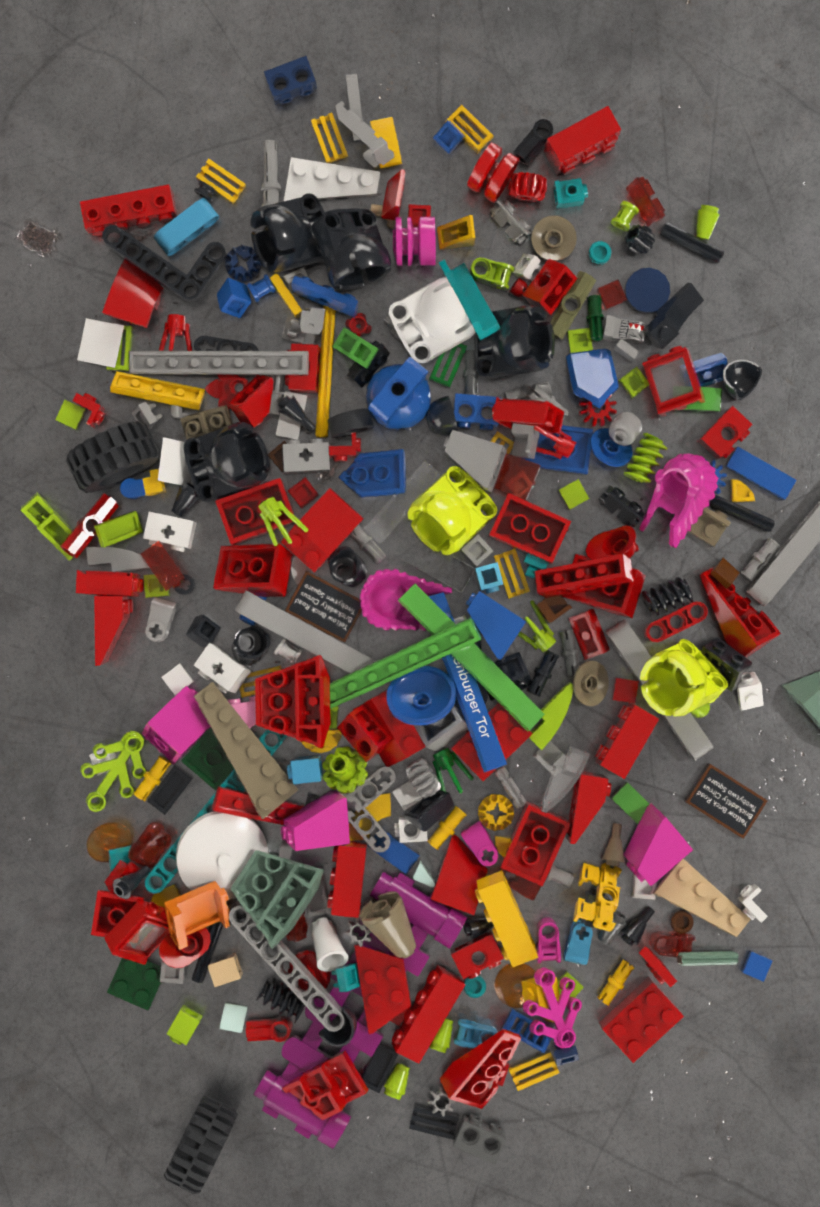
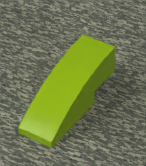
M37 492L21 506L20 510L70 561L73 557L63 551L60 545L73 529Z
M568 682L541 709L545 714L542 717L543 720L531 731L533 734L529 737L540 750H543L550 742L567 714L573 694V684L571 682Z

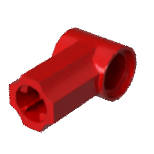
M279 1016L274 1019L247 1020V1041L275 1040L276 1042H283L288 1039L293 1030V1023L291 1019H286L287 1016ZM276 1025H284L287 1032H278Z

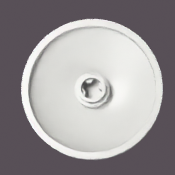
M214 811L197 818L185 829L177 845L176 864L182 881L191 891L216 881L220 888L226 890L230 900L236 898L231 887L255 850L268 853V845L262 830L252 819Z

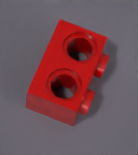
M364 704L350 712L337 727L365 762L378 755L393 739Z

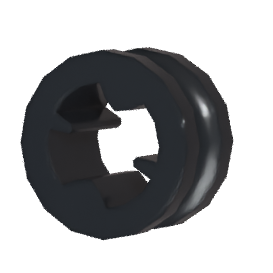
M199 181V188H195L194 192L200 197L206 198L207 201L212 202V195H216L217 191L207 183Z
M182 574L175 578L173 587L177 593L187 595L194 590L195 582L191 576ZM181 579L184 581L189 580L190 586L187 585L189 587L188 590L179 589L178 584H181L179 582Z

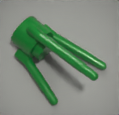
M448 747L433 755L435 761L432 763L441 783L440 790L446 792L441 767L442 770L447 769L458 792L462 793L463 790L451 766L455 765V762L471 781L474 777L459 760L454 751L451 752Z

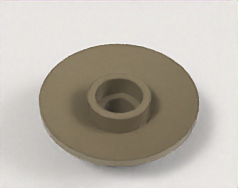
M548 216L541 219L535 225L531 235L534 251L545 260L560 261L567 258L573 252L577 241L574 226L567 219L560 216ZM551 237H555L557 239V243L551 244L549 242V239Z
M597 661L584 662L577 669L573 679V690L577 700L585 706H595L605 698L609 686L606 669Z

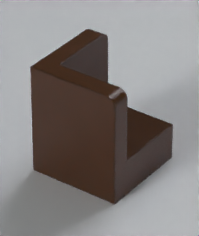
M562 595L544 598L535 605L548 624L572 608L570 604H567Z

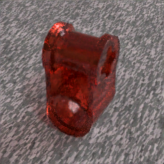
M153 822L149 824L138 840L131 846L128 853L129 859L142 866L154 867L160 856L170 846L171 836L165 832L161 823Z
M500 868L511 889L532 901L535 900L542 886L516 874L514 878L510 877L508 879L506 873L511 872Z
M656 931L650 936L649 943L651 948L659 955L677 958L680 952H692V944L696 936L688 933ZM665 938L666 945L663 948H657L658 941Z

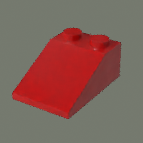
M329 488L300 519L308 528V532H304L295 524L288 532L292 543L288 544L285 538L282 539L281 543L315 573L328 561L329 557L335 553L364 518Z
M273 544L221 546L213 588L215 590L244 594L246 590L262 597H285L293 554L281 544L277 546Z
M575 554L573 563L588 561L591 559L586 556ZM632 568L634 582L562 595V597L633 619L646 575Z
M94 596L95 666H101L108 662L130 618V613H133L134 603L130 596Z
M576 770L568 819L571 824L566 833V839L570 844H576L605 803L606 796H610L611 783H608L609 779L603 774Z
M527 801L500 868L543 887L570 827V821Z

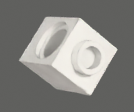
M399 817V823H394L395 837H400V843L427 841V831L423 832L417 828V832L413 835H409L404 831L405 826L411 823L405 817Z

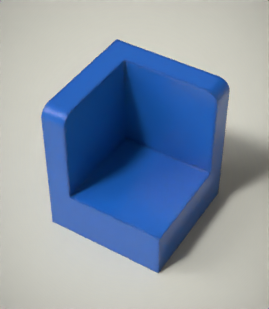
M227 278L217 292L220 311L237 318H241L251 303L247 285L231 278Z

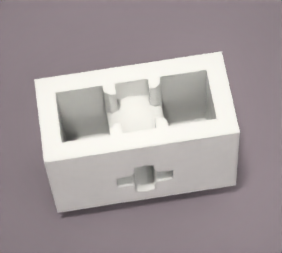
M149 512L143 538L149 540V545L162 547V544L165 543L170 544L172 550L184 552L185 548L191 549L197 523L191 520ZM171 527L175 534L170 535L168 539V535L164 533L165 530H169Z
M211 643L207 645L194 664L199 669L198 674L208 681L210 678L217 682L216 687L224 693L228 691L236 693L251 672L225 651ZM220 666L222 667V670H224L222 674H220L221 671L218 670Z

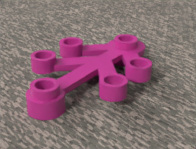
M540 968L535 972L534 979L536 984L542 987L549 1009L538 1006L532 1000H527L523 1004V1011L530 1016L537 1015L553 1020L556 1029L545 1026L539 1020H534L530 1024V1031L537 1036L545 1035L554 1038V1043L560 1048H569L576 1040L572 1027L577 1013L582 1007V1002L579 999L570 997L571 992L575 988V982L568 977L560 980L559 987L562 991L557 1002L552 988L555 982V974L547 968ZM567 1007L569 1012L564 1021L562 1016L565 1011V1008Z

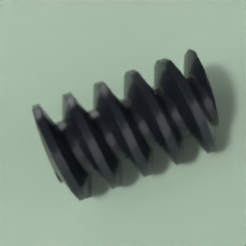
M680 577L675 578V584L671 580L667 581L666 587L662 583L659 584L658 591L656 588L651 587L650 595L645 590L641 592L644 607L650 617L651 611L659 616V608H662L665 613L668 612L669 604L673 609H676V601H679L684 606V598L686 597L690 602H693V596L688 583Z
M273 976L265 982L256 1001L264 997V1006L271 1001V1010L279 1006V1015L288 1011L286 1019L289 1020L294 1015V1023H296L305 1005L298 999L295 993L291 995L289 987L283 990L284 982L280 981L275 985L276 977Z

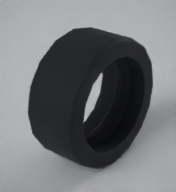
M368 408L347 411L328 419L333 438L350 436L351 432L358 434L373 427Z

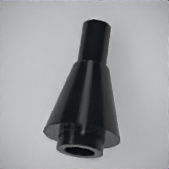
M287 395L278 404L280 407L279 413L300 423L309 432L315 428L316 425L306 417L305 412L294 395L291 397Z
M145 865L137 872L115 879L113 882L115 894L123 899H129L141 880L151 872L150 868Z
M647 906L640 917H637L620 931L623 934L621 939L630 946L633 944L638 946L647 922L655 911Z
M467 917L463 925L466 936H470L472 940L494 927L492 922L488 923L486 917Z

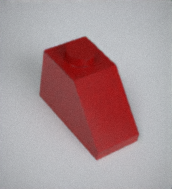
M257 375L228 403L240 422H245L255 427L261 424L263 419L270 413L274 382L272 377Z

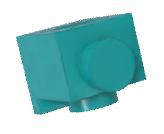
M581 178L554 181L553 193L556 209L583 205L584 198L588 197L587 184H582ZM568 189H575L576 193L570 194Z

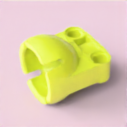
M452 466L412 502L408 511V519L413 520L411 527L425 545L433 551H441L443 555H450L459 551L495 517L497 506L470 475L460 467ZM449 477H452L456 483L452 482ZM481 510L485 511L487 516L483 515Z
M681 639L676 645L660 651L649 658L640 674V680H648V682L641 685L643 697L651 708L659 714L666 716H685L707 703H713L728 687L726 679L693 643L686 639Z

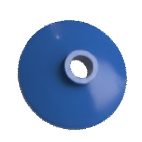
M609 428L598 429L590 438L591 450L601 462L609 466L620 467L626 465L631 460L633 455L631 444L622 446L615 443L609 435Z

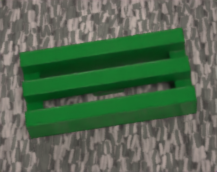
M460 343L451 349L440 378L436 377V374L446 352L439 355L429 380L450 389L467 345ZM457 347L461 348L448 381H445L444 378Z

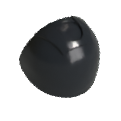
M745 359L730 362L723 371V382L726 391L737 400L744 399L758 384L762 375V368L756 363Z
M449 396L433 401L425 415L429 429L443 436H450L452 430L458 431Z
M346 1004L341 1008L347 1016L345 1025L338 1031L333 1032L323 1028L319 1032V1036L331 1046L342 1047L347 1045L356 1033V1015ZM339 1015L331 1021L333 1024H340Z

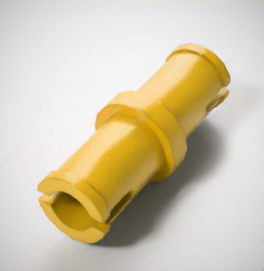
M159 755L149 772H145L143 775L145 778L133 794L137 798L146 801L154 787L160 784V778L171 765V762Z
M455 806L444 821H440V826L427 842L439 850L450 834L453 835L455 833L454 829L467 814Z
M622 959L614 974L609 975L607 984L597 996L599 1000H603L602 1002L608 1006L618 991L624 988V982L635 969L633 965H629L630 963Z

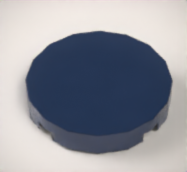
M641 268L635 271L627 280L624 289L625 299L631 308L640 313H655L668 301L670 283L659 270Z

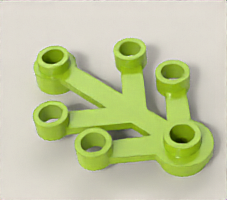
M130 731L124 734L119 742L108 745L96 744L93 747V754L98 759H103L110 753L121 752L117 758L94 765L84 763L81 766L80 772L85 778H92L95 774L108 771L97 790L91 792L86 798V804L91 811L99 812L104 809L106 805L104 795L117 775L120 781L119 793L123 798H130L133 795L134 789L129 782L125 762L131 756L133 763L131 768L132 775L136 779L144 777L146 769L142 765L139 753L143 748L144 739L140 733ZM130 739H135L133 745H128ZM99 748H104L102 754H97ZM86 768H92L90 773H84ZM136 769H142L140 774H135ZM125 788H130L128 793H123ZM94 797L99 798L96 803L91 802Z

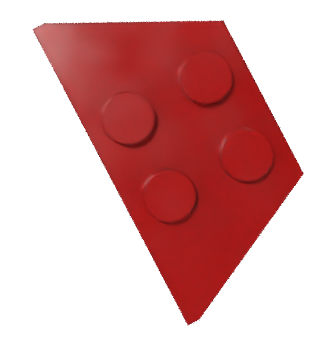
M355 944L354 948L368 1033L373 1034L411 1006L405 963L402 957L398 958L381 950H374L365 946L360 947L359 944Z

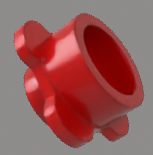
M358 313L355 318L347 319L345 322V326L359 337L365 333L369 334L372 330L371 325L366 321V315L363 313Z

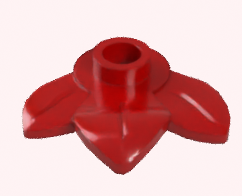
M218 375L219 379L209 383L205 390L212 397L219 399L218 407L227 405L229 410L231 408L228 403L239 393L235 390V387L241 384L244 388L249 382L246 378L239 375Z

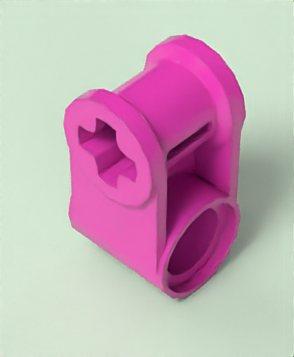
M480 821L460 833L467 846L473 851L482 865L492 866L497 862L498 850ZM484 850L488 852L493 851L492 859L489 860L488 857L483 858Z
M549 917L542 918L537 923V963L555 960L557 963H561L559 930L556 922ZM545 926L554 927L552 933H542V929Z

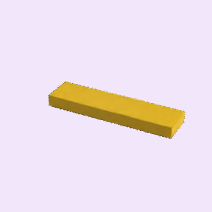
M116 371L110 386L111 393L200 410L205 396V389L118 371Z

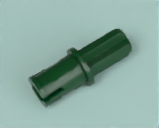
M600 295L587 297L588 316L586 319L589 322L590 338L592 341H601L603 339L602 321L605 317L602 314V297Z

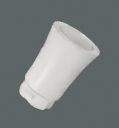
M324 917L317 919L310 925L317 967L319 970L326 972L336 970L347 963L348 954L340 942L332 921Z

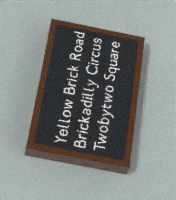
M305 571L284 611L346 642L362 609L359 598Z
M711 764L707 765L685 800L686 803L743 839L768 801Z

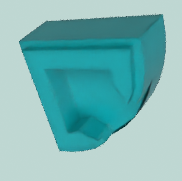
M131 846L108 850L110 871H113L120 860L127 864L129 863L133 854Z

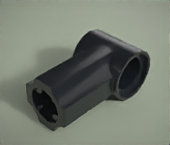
M540 119L535 122L533 129L513 151V154L520 158L522 163L529 165L546 145L547 139L553 135L552 123L547 119ZM545 128L549 131V134L542 137L537 134V130Z

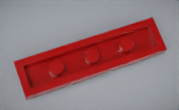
M218 787L212 810L284 825L286 817L300 810L305 805L285 801L268 816L261 819L247 792Z

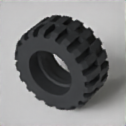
M133 421L107 429V431L98 433L94 437L78 444L69 451L66 462L79 489L85 493H93L110 488L118 483H122L127 478H133L137 474L146 471L159 461L160 451L148 426L141 421Z
M210 1096L202 1097L163 1175L166 1181L192 1194H199L237 1118L238 1114L234 1108Z

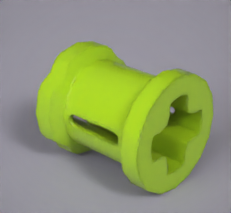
M622 201L620 204L621 208L616 217L612 218L611 224L617 229L627 232L630 229L629 225L634 215L638 214L639 209L630 202Z

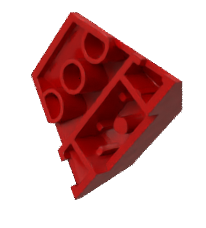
M321 655L255 679L257 726L296 738V740L310 743L318 748H323L331 721L330 677Z

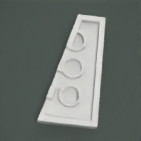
M291 157L284 201L300 198L306 193L314 194L318 200L326 199V201L345 197L350 199L377 196L380 172Z

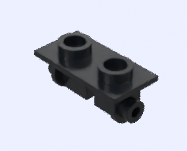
M376 340L373 343L370 342V344L379 350L369 367L365 368L359 363L354 362L348 369L349 373L347 376L351 380H355L361 388L371 380L373 374L386 362L390 354L386 347Z
M609 485L606 493H603L598 499L602 502L601 505L612 514L618 508L622 511L617 515V518L627 526L631 525L634 528L639 523L637 518L642 520L645 515L643 508L635 501L630 502L625 497V493L618 487L613 488Z

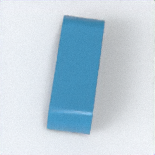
M202 198L157 231L153 238L165 254L171 256L216 223L219 215L207 199Z

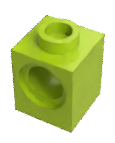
M183 1005L169 1028L167 1035L170 1036L174 1043L187 1045L203 1016Z

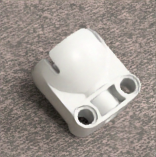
M447 277L433 281L400 301L394 302L389 308L390 318L401 341L411 357L421 364L427 363L468 340L476 333ZM398 306H403L406 309V315L401 319H397L394 316V310ZM419 347H426L428 350V356L423 360H419L415 354Z

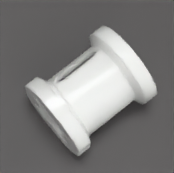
M283 638L273 654H279L293 666L303 652V649H298L288 642L286 638Z

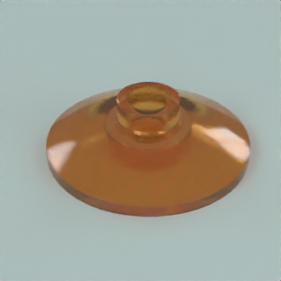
M105 823L94 829L89 835L86 844L87 851L94 860L109 862L108 850L131 846L132 834L121 823Z
M511 963L504 966L498 972L495 979V991L500 1001L512 1008H523V989L516 991L514 985L517 983L522 985L521 981L533 978L536 971L525 963L516 967H512Z

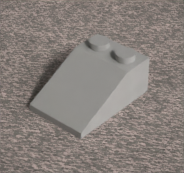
M457 699L451 711L441 720L428 725H414L426 748L437 752L468 730Z

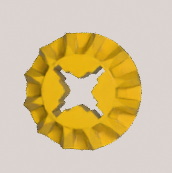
M489 795L480 803L478 817L485 828L493 831L504 830L512 823L514 807L511 801L503 795ZM496 803H498L499 810L506 814L499 815L495 822L494 816L486 813V811L494 810Z

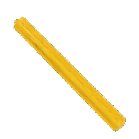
M324 305L323 309L326 311L321 336L315 432L317 438L328 437L333 361L332 346L334 344L336 310Z

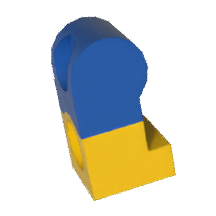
M159 469L150 470L151 477L138 480L132 478L125 479L120 485L122 495L129 499H139L166 493L164 482L158 481Z

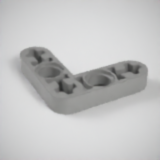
M381 767L366 779L362 786H358L354 792L346 796L347 801L356 802L355 809L358 813L361 809L365 812V814L358 816L354 822L352 817L356 815L353 811H348V821L375 852L386 851L390 847L391 840L366 807L394 784L396 773L390 767ZM382 771L385 773L391 772V781L389 783L387 781L382 782L380 786L383 789L379 791L377 785L371 780L374 777L376 782L381 779L382 775L380 773ZM371 785L374 788L375 794L372 798H365L362 795L364 786ZM366 817L371 820L372 827L370 830L364 831L360 829L359 822L362 818ZM376 827L379 829L376 832L379 838L383 836L386 838L384 841L386 846L384 848L374 845L376 839L373 836L370 839L366 836L373 832Z

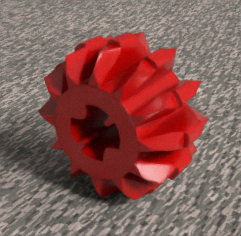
M514 173L509 182V195L521 201H541L547 192V179L535 173Z
M612 394L607 398L602 406L603 410H600L599 413L594 412L595 408L592 409V406H594L592 402L583 397L586 402L580 401L578 406L585 408L580 410L578 414L581 416L587 415L583 422L587 423L591 419V427H595L597 421L600 427L605 426L604 420L610 423L613 420L610 415L617 413V410L610 408L617 404L616 401L609 402Z

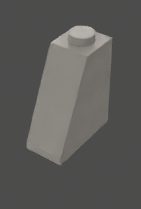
M452 430L451 435L447 436L444 442L446 454L486 492L492 494L507 453L503 445Z

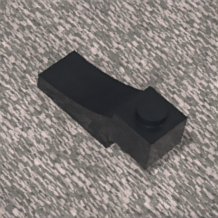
M692 283L685 284L655 313L657 317L643 329V332L655 347L664 349L679 335L678 331L683 323L704 299Z

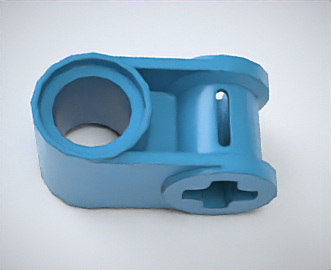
M581 918L577 922L573 921L571 923L563 960L587 965L593 931L591 927L584 925ZM581 927H584L586 931L579 935L577 930H581Z
M459 1019V1030L457 1038L454 1039V1044L465 1048H475L484 1042L482 1037L485 1034L495 1035L498 1032L493 1026L476 1023L467 1019Z

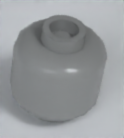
M630 412L618 414L609 426L611 439L622 446L632 444L642 431L640 419Z

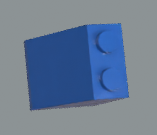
M481 591L478 594L473 592L466 602L469 606L467 611L495 656L501 660L526 621Z

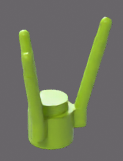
M271 497L258 506L262 512L260 516L266 525L274 546H277L278 543L270 521L273 520L288 544L292 543L289 534L278 518L282 515L281 511L304 532H308V528L284 506L281 500L277 502L274 497Z
M531 600L530 604L543 628L539 630L529 617H525V621L536 633L533 636L534 640L521 631L518 633V636L528 642L535 650L539 648L542 652H545L556 642V639L553 637V631L535 606V602Z

